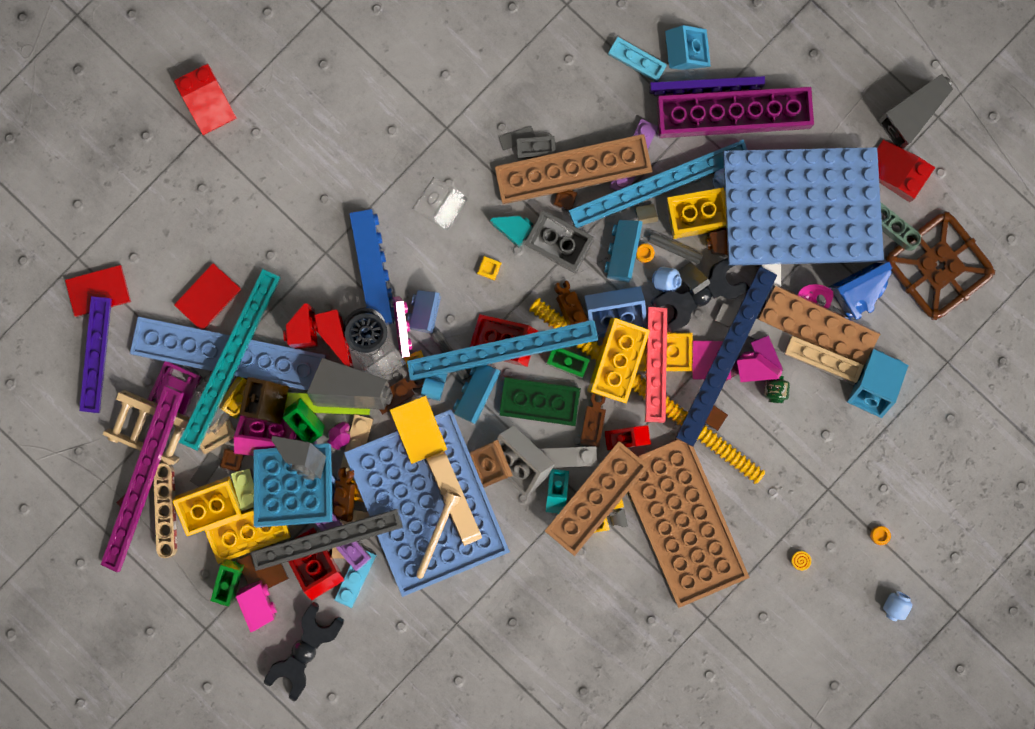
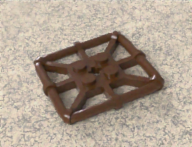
M946 211L935 216L919 230H916L921 235L919 246L925 254L917 260L898 258L896 256L905 250L898 245L886 256L885 260L890 262L891 271L905 287V292L912 296L931 320H937L945 316L960 303L969 300V296L989 282L996 271L975 243L974 237L971 238L958 220L950 212ZM942 221L940 241L930 249L922 236ZM948 222L965 242L956 251H953L946 242ZM908 237L906 239L909 244H913L915 242V239L913 237ZM969 247L985 269L965 266L958 255ZM937 261L944 263L943 271L936 269ZM896 263L914 265L922 277L911 284ZM963 272L984 275L965 291L955 280ZM925 280L934 290L932 309L915 289ZM950 284L958 296L938 310L940 290Z

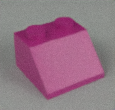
M261 580L240 588L236 595L250 633L274 620L275 613H277L274 602L269 600L268 595H270L268 586L267 584L263 585Z

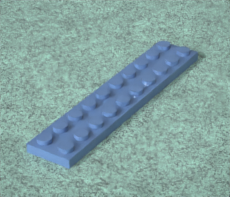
M138 317L130 354L213 371L230 335ZM251 340L234 376L266 380L308 391L322 358L326 359V355Z

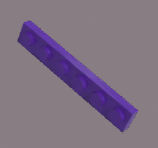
M765 76L651 82L649 93L658 97L665 96L666 93L684 95L685 92L700 94L704 93V91L717 93L723 92L722 90H730V92L741 91V89L760 90L765 85Z
M91 296L79 409L82 412L100 413L112 304L111 298Z

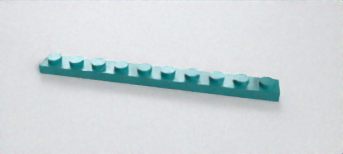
M262 269L179 441L180 444L196 451L199 450L281 279L280 276Z

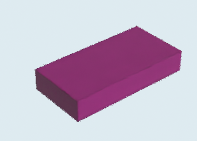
M769 335L751 341L755 354L760 353L783 371Z

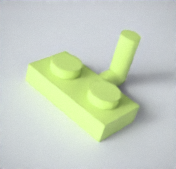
M250 468L232 473L231 477L241 511L254 508V482Z

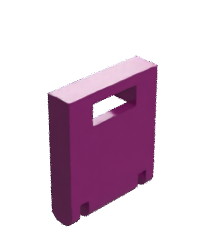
M165 361L147 400L153 402L154 398H156L155 403L158 404L164 386L168 385L184 392L179 413L185 415L201 376ZM175 369L189 375L187 381L184 382L171 376L173 370Z

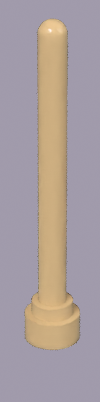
M447 490L444 495L445 506L416 573V577L419 579L423 578L452 507H455L461 498L459 494Z

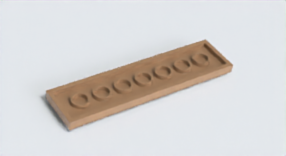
M644 134L495 166L503 205L652 172Z

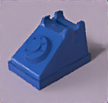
M888 261L875 262L828 287L833 291V295L848 318L854 317V319L858 320L862 318V312L867 311L869 314L874 311L877 299L883 295L887 288L888 279L892 273L891 264Z

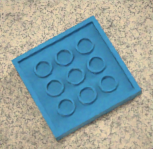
M329 443L314 445L326 456L321 479L314 478V481L303 479V476L298 475L297 471L291 470V466L285 463L277 448L254 450V527L332 522L331 445Z

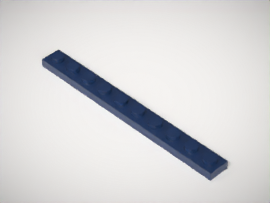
M761 266L759 267L676 439L694 447L774 284L777 274Z

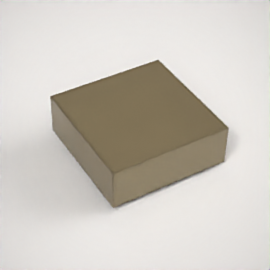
M654 204L635 207L638 221H643V224L658 221Z

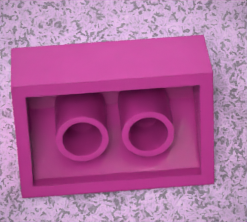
M240 415L234 435V453L254 456V450L276 448L271 440L272 436L296 440L297 434L283 418L281 424H276Z

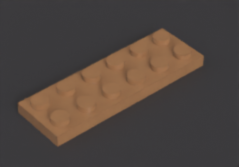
M776 284L759 316V320L862 365H865L880 336V332Z
M618 442L547 527L545 532L575 556L649 465L621 442Z

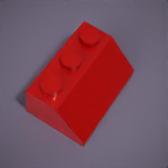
M308 303L303 304L286 324V330H283L284 342H287V345L294 349L318 347L317 331L315 332L312 320H315V309Z

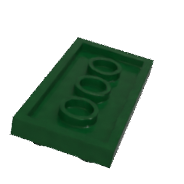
M505 377L499 416L576 426L581 388Z

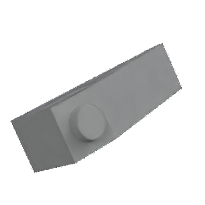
M596 447L540 449L555 464L553 468L597 466Z

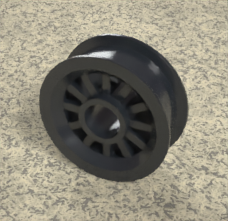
M372 308L354 310L347 316L343 326L348 345L358 352H373L379 349L387 338L388 332L385 320L378 311ZM364 328L370 329L368 332H361Z

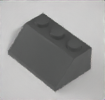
M272 436V442L285 463L291 466V470L297 471V474L302 475V478L314 481V478L321 479L326 456L310 442Z

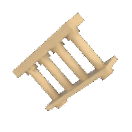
M123 390L118 393L116 400L121 401L122 407L114 428L105 430L102 435L107 436V439L111 442H121L141 451L144 443L138 440L147 415H154L158 404ZM135 407L139 409L140 414L131 437L120 432L129 408ZM177 412L173 423L175 430L166 452L163 451L161 463L174 465L179 462L180 458L173 454L190 417Z

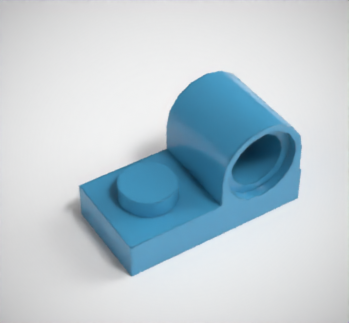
M448 373L425 378L421 396L440 401Z

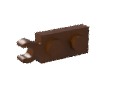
M566 280L563 283L564 288H561L560 284L556 283L554 290L559 294L556 300L567 325L588 321L576 292L569 291L570 283Z
M404 378L391 386L390 389L393 397L391 403L386 405L385 410H380L382 415L415 395L412 389L422 388L424 383L422 382L417 385L414 380L407 382Z
M592 394L591 402L593 406H587L580 444L599 448L606 409H601V405L605 403L606 397L602 396L601 402H596L595 394Z
M342 467L338 470L340 479L335 482L333 513L338 519L349 522L353 520L355 484L351 483V479L354 477V470H349L346 474V467Z

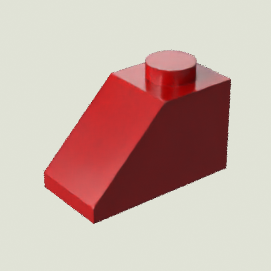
M648 425L605 431L607 450H612L618 442H621L627 448L651 444Z

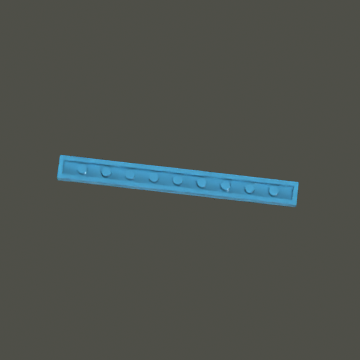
M741 140L571 209L568 213L574 227L580 228L724 168V151L748 149L744 140Z
M586 321L407 361L409 376L412 381L597 341L598 336L595 321Z

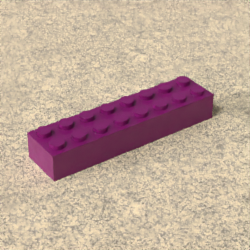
M811 87L658 96L657 99L659 138L811 129L814 125Z

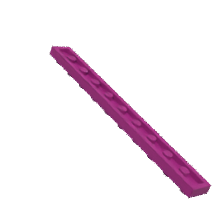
M168 385L163 388L100 564L115 572H120L184 396V392Z

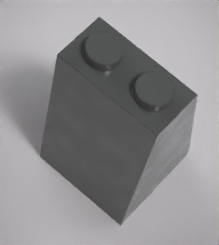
M943 74L939 75L886 112L878 120L896 146L904 149L914 140L953 90L951 81L948 77H944Z
M324 358L321 359L307 391L313 405L319 407L385 410L386 405L391 403L393 397L386 379Z

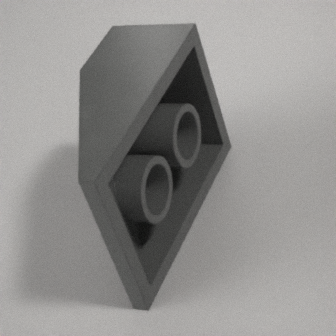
M542 210L525 245L576 274L594 241V237Z

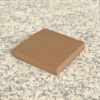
M498 440L469 452L483 487L513 476Z

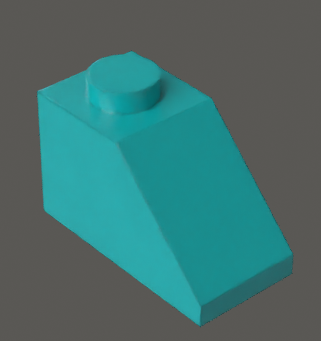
M520 216L495 217L490 220V223L518 248L526 241L534 225L528 218L525 217L523 219Z
M556 469L550 471L545 512L559 514L566 506L569 471Z

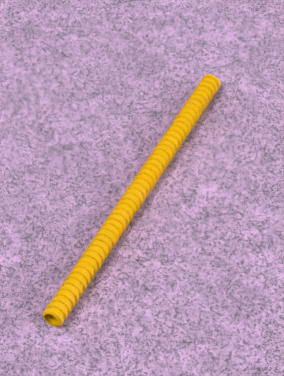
M541 298L536 299L529 308V312H534L535 316L538 315L540 320L543 319V322H547L548 326H552L553 329L568 326L564 316L561 317L559 312H555V309H550L551 306L545 305L546 302H541ZM597 341L579 344L576 348H581V352L585 351L587 356L590 355L591 359H595V362H597L602 345L599 346ZM636 374L632 388L635 393L638 392V395H642L645 400L646 379H642L640 374ZM667 396V417H671L673 422L676 421L677 425L682 426L688 411H684L683 407H678L679 404H674V400L670 401ZM703 426L698 437L701 440V444L705 443V447H710L711 451L714 450L716 455L719 454V457L724 458L725 462L728 461L730 466L733 465L734 469L739 470V473H744V477L748 476V480H753L754 484L762 479L765 474L764 469L760 470V466H755V462L751 463V459H746L745 455L742 456L741 452H737L736 448H732V445L727 444L726 440H721V436L717 437V433H712L711 429L708 430V426Z

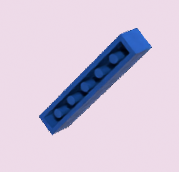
M372 209L349 213L366 308L378 311L383 316L386 325L393 324V319L395 318L394 307L390 305V300L393 299L392 290L387 288L386 281L390 280L388 270H384L383 262H386L385 252L380 250V244L383 243L381 232L377 233L376 225H379L378 214H374Z

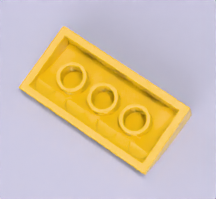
M610 318L587 391L627 404L650 330L617 318Z
M254 508L241 512L242 517L206 529L205 533L216 561L220 564L225 559L231 560L290 538L288 526L254 527Z

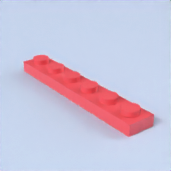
M648 307L647 329L650 332L646 342L645 422L664 423L666 420L667 308Z

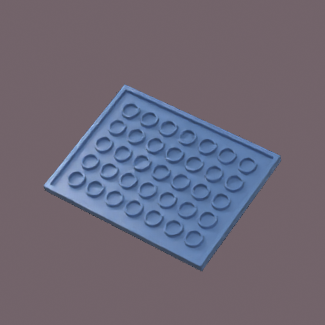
M877 147L738 150L723 152L728 265L884 261Z
M452 409L434 417L447 447L445 453L482 538L464 546L449 514L426 572L421 579L416 577V573L445 506L427 460L423 459L411 464L398 431L344 452L350 469L354 470V479L369 516L395 509L399 510L403 528L377 536L402 597L510 552Z

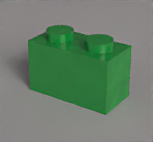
M560 348L551 351L546 365L582 379L590 359Z
M301 398L285 409L284 421L302 441L313 443L323 435L325 425Z
M227 559L220 564L211 602L228 607L234 602L244 564Z

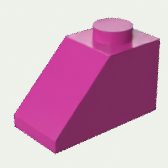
M744 352L737 360L740 382L779 379L782 374L780 368L760 353Z

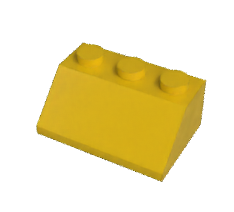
M724 187L667 197L669 223L673 239L727 229Z
M230 476L176 495L172 501L186 536L242 517L237 494Z

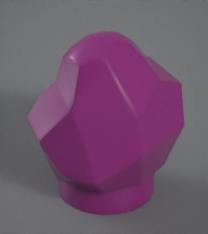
M342 421L328 431L329 439L327 443L332 448L339 450L342 446L349 443V423Z

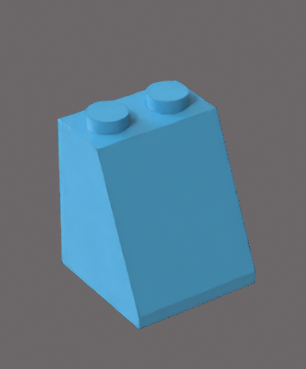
M873 349L857 383H855L847 403L883 418L897 401L909 365Z

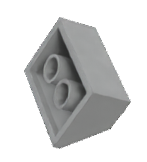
M512 426L499 434L497 440L513 475L507 479L527 498L547 478L555 464L515 426Z

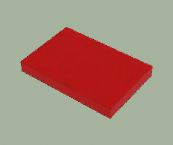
M213 263L174 306L199 329L205 330L242 289Z
M122 265L65 280L74 317L89 314L91 296L111 298V308L131 303Z

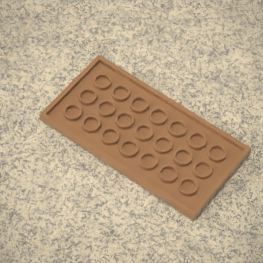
M676 440L638 456L649 467L628 492L677 607H683L750 578L694 447Z

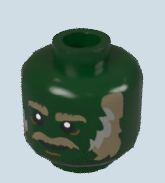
M780 376L779 379L765 381L764 397L769 399L768 402L784 403V401L789 399L790 383L784 380V376Z

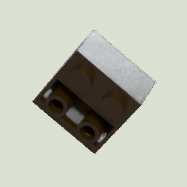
M248 377L239 415L281 424L289 387Z

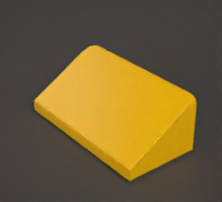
M237 377L219 406L221 410L235 419L240 413L247 379L244 377Z

